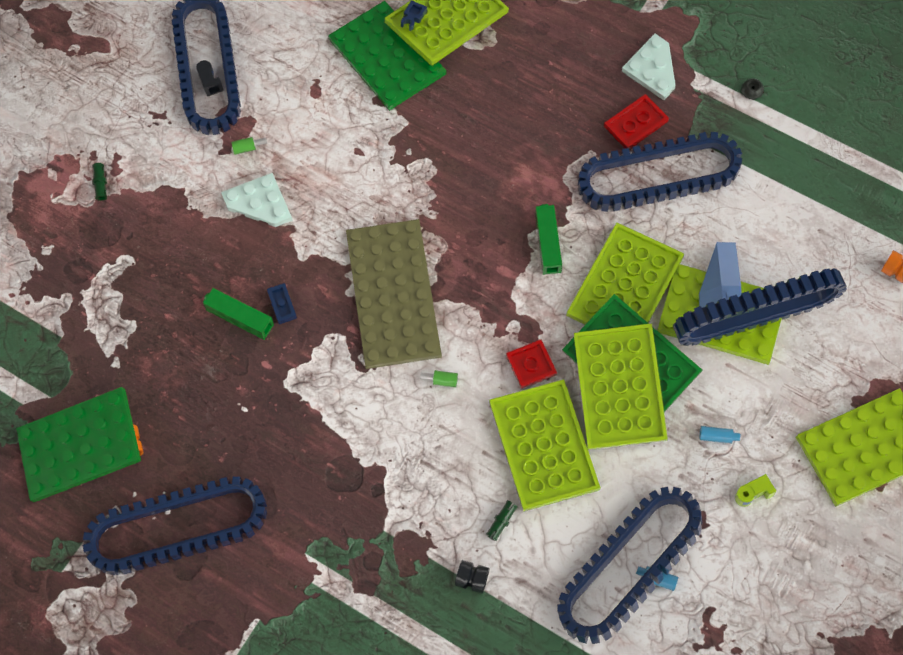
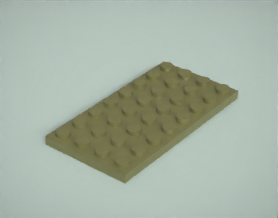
M419 219L346 230L366 369L442 358Z

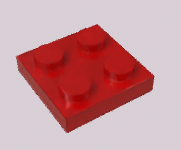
M542 339L506 353V358L521 389L557 375V371Z

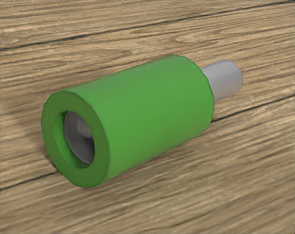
M253 137L231 143L234 154L237 155L256 150V146L267 144L266 137L253 140Z
M437 370L434 371V374L421 372L420 379L431 380L433 385L457 387L458 373Z

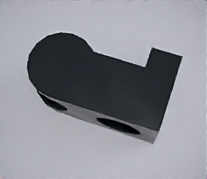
M206 60L200 61L196 69L207 97L224 91L220 78H214L211 63Z

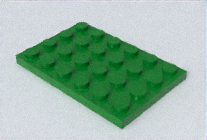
M384 0L329 34L328 38L390 111L445 76L446 69L439 62L431 66L385 23V17L393 13L394 10Z
M613 294L579 332L649 323L618 296ZM652 327L665 413L703 370ZM573 337L562 349V352L577 364L575 340Z
M123 387L16 428L29 498L32 502H37L141 462L127 395Z

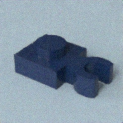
M411 0L404 11L401 27L403 28L405 24H410L409 31H412L414 29V22H421L427 12V7Z

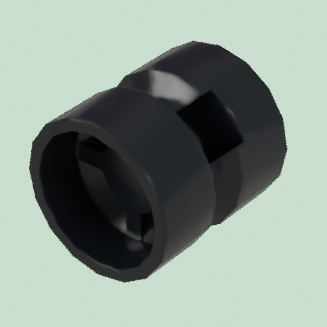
M461 560L455 586L464 589L469 586L472 591L483 594L490 568L482 565L474 567L472 562Z

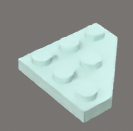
M654 34L622 67V72L662 100H665L675 89L670 47L667 41Z
M273 173L221 192L228 211L244 214L245 217L267 222L274 227L293 221Z

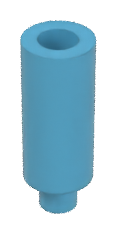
M701 426L699 439L732 444L733 441H740V433H734L733 429Z
M638 566L636 574L643 576L650 567L647 566L645 569ZM662 572L664 579L660 584H657L655 581L654 584L674 591L679 577L669 573L666 575Z

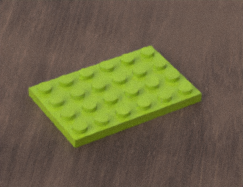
M410 0L385 17V23L433 66L507 14L509 8L500 0H412L426 6L427 12L420 23L414 22V29L409 31L410 24H405L402 28L401 20L405 9L411 2Z
M616 222L569 307L566 316L585 325L615 294L649 323L681 263L684 253Z
M679 264L673 275L657 328L659 333L677 338L673 324L676 323L679 317H684L683 314L686 312H693L694 308L699 307V293L706 271ZM741 282V293L749 291V293H752V291L757 288H761V290L764 289L759 286ZM782 318L773 323L769 321L767 325H757L756 328L750 330L745 328V331L740 333L735 331L733 335L727 337L723 335L722 338L717 340L712 338L707 343L701 341L699 345L769 365Z
M652 323L574 333L588 450L668 441Z
M564 379L489 400L523 512L601 489Z
M900 388L796 436L798 443L835 507L903 476V392Z

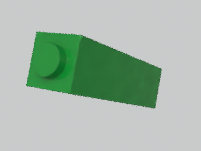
M542 204L536 206L535 209L543 275L557 274L562 272V258L554 205Z
M215 288L204 297L203 304L206 311L265 340L274 326L272 317Z

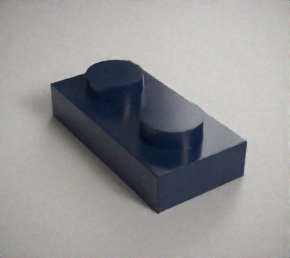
M285 283L268 288L267 292L279 325L297 319Z

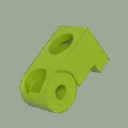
M767 474L741 486L735 495V501L738 505L746 507L754 499L762 495L766 499L773 497L776 489Z

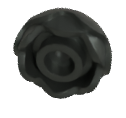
M748 79L743 83L741 92L746 98L755 100L762 96L764 86L758 79Z

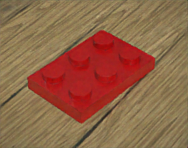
M645 94L606 121L604 127L625 149H631L669 121V117Z

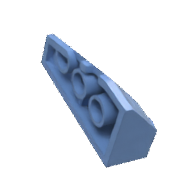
M736 242L716 243L699 293V306L702 308L710 302L716 304L718 300L723 298L729 300L730 296H741Z

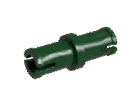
M94 163L92 165L94 177L92 184L95 187V199L103 201L107 199V179L104 174V164Z
M507 500L500 513L495 515V521L485 535L489 538L492 536L491 539L497 541L503 529L510 524L508 521L518 508L517 505L513 504L511 506L512 502Z

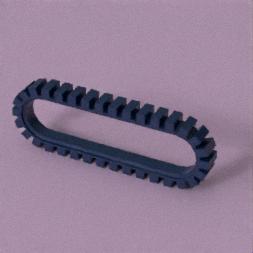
M183 0L184 3L178 1L175 5L176 10L173 9L172 25L183 110L187 121L194 130L198 132L201 129L202 134L209 135L210 130H212L213 135L220 134L219 128H222L224 132L230 130L229 124L234 126L238 121L237 117H240L241 102L227 12L223 3L219 0ZM198 9L212 11L216 15L228 107L225 113L214 119L201 117L196 113L185 19L192 11Z
M706 132L699 133L697 140L695 134L689 135L686 142L684 137L677 138L676 144H674L673 139L666 140L665 147H663L662 141L655 142L654 149H652L651 143L645 144L642 152L640 146L633 147L632 154H630L629 148L622 149L621 156H619L618 150L612 151L610 158H608L607 153H602L599 156V161L594 156L589 159L588 163L585 162L582 166L578 179L579 195H582V200L586 204L591 201V208L597 210L598 206L601 205V211L608 212L609 206H612L613 211H619L622 203L624 209L631 208L633 201L636 207L642 206L644 199L647 204L654 203L655 196L658 202L665 201L666 194L669 200L676 199L677 192L680 197H685L688 190H690L691 195L698 194L699 188L704 193L709 192L710 186H712L714 191L720 189L721 184L726 187L731 184L732 180L736 179L742 165V152L740 148L736 149L737 143L734 140L727 143L729 136L722 134L719 139L718 132H711L710 137L707 138ZM714 148L720 150L729 160V166L719 173L615 195L599 194L590 184L591 177L602 170L702 149Z
M830 268L823 269L820 273L819 271L811 272L810 276L804 274L799 276L798 279L795 277L788 279L786 283L784 281L777 282L775 286H772V284L767 285L763 290L757 288L752 293L747 291L741 293L739 297L733 295L729 297V300L723 298L718 300L716 304L710 302L703 308L701 306L696 307L693 312L688 311L683 314L684 317H679L676 320V323L673 324L674 331L681 345L689 346L692 344L693 346L698 345L701 341L707 343L712 338L717 340L722 338L723 335H726V337L733 335L735 331L740 333L745 331V328L750 330L756 328L757 325H767L769 321L773 323L777 322L779 318L783 320L789 318L792 314L797 316L802 311L807 313L815 307L817 309L824 306L823 304H829L835 301L834 298L842 296L843 292L847 290V285L840 271L835 268L831 270Z
M233 476L232 484H230L227 477L219 479L221 484L219 487L215 481L207 482L209 490H205L202 484L196 485V493L194 494L190 487L182 489L183 497H181L178 491L171 492L172 500H169L165 494L158 496V504L154 498L146 499L147 507H144L141 501L133 503V511L128 504L121 506L122 514L116 508L109 509L108 518L101 513L96 516L99 521L98 524L91 521L87 526L92 533L84 532L83 540L87 544L83 545V551L87 555L86 558L99 571L103 573L108 572L110 575H118L120 568V571L125 575L132 573L130 565L136 571L144 569V561L148 567L157 566L155 558H158L159 562L164 564L169 562V554L173 560L181 559L180 551H183L184 555L189 557L194 555V547L198 553L206 552L205 544H208L209 548L213 550L219 548L218 540H220L224 547L231 545L229 537H233L235 543L243 541V533H246L248 538L255 535L252 527L260 530L263 526L261 519H266V500L257 485L254 486L251 480L245 478L242 481L241 477ZM240 492L246 494L253 502L251 516L238 526L120 559L110 560L104 558L99 551L101 535L108 528L118 524L230 493Z
M668 487L661 488L662 495H659L656 490L649 493L650 501L643 498L639 502L641 510L638 507L632 510L633 519L629 516L624 519L625 528L621 525L616 528L617 538L612 534L608 537L607 543L609 547L602 544L598 549L600 556L596 553L590 558L592 566L587 562L582 567L584 576L579 572L576 573L573 577L576 586L569 581L565 586L567 594L563 592L560 594V604H557V612L564 630L567 631L570 637L573 639L577 637L579 642L587 644L589 637L592 644L600 643L599 635H602L605 641L610 639L612 635L609 629H613L617 633L622 628L619 619L625 623L630 619L627 609L635 613L639 608L637 600L643 604L647 599L646 591L651 594L655 590L654 581L660 584L664 579L662 572L668 575L672 570L671 563L676 565L680 561L679 553L684 556L688 551L687 544L691 547L696 542L695 535H700L703 522L699 503L696 499H693L691 493L685 491L682 494L681 488L673 487L672 493H669ZM668 504L682 507L689 515L685 528L607 618L594 626H583L577 623L572 616L573 606L577 599L651 515L661 506Z

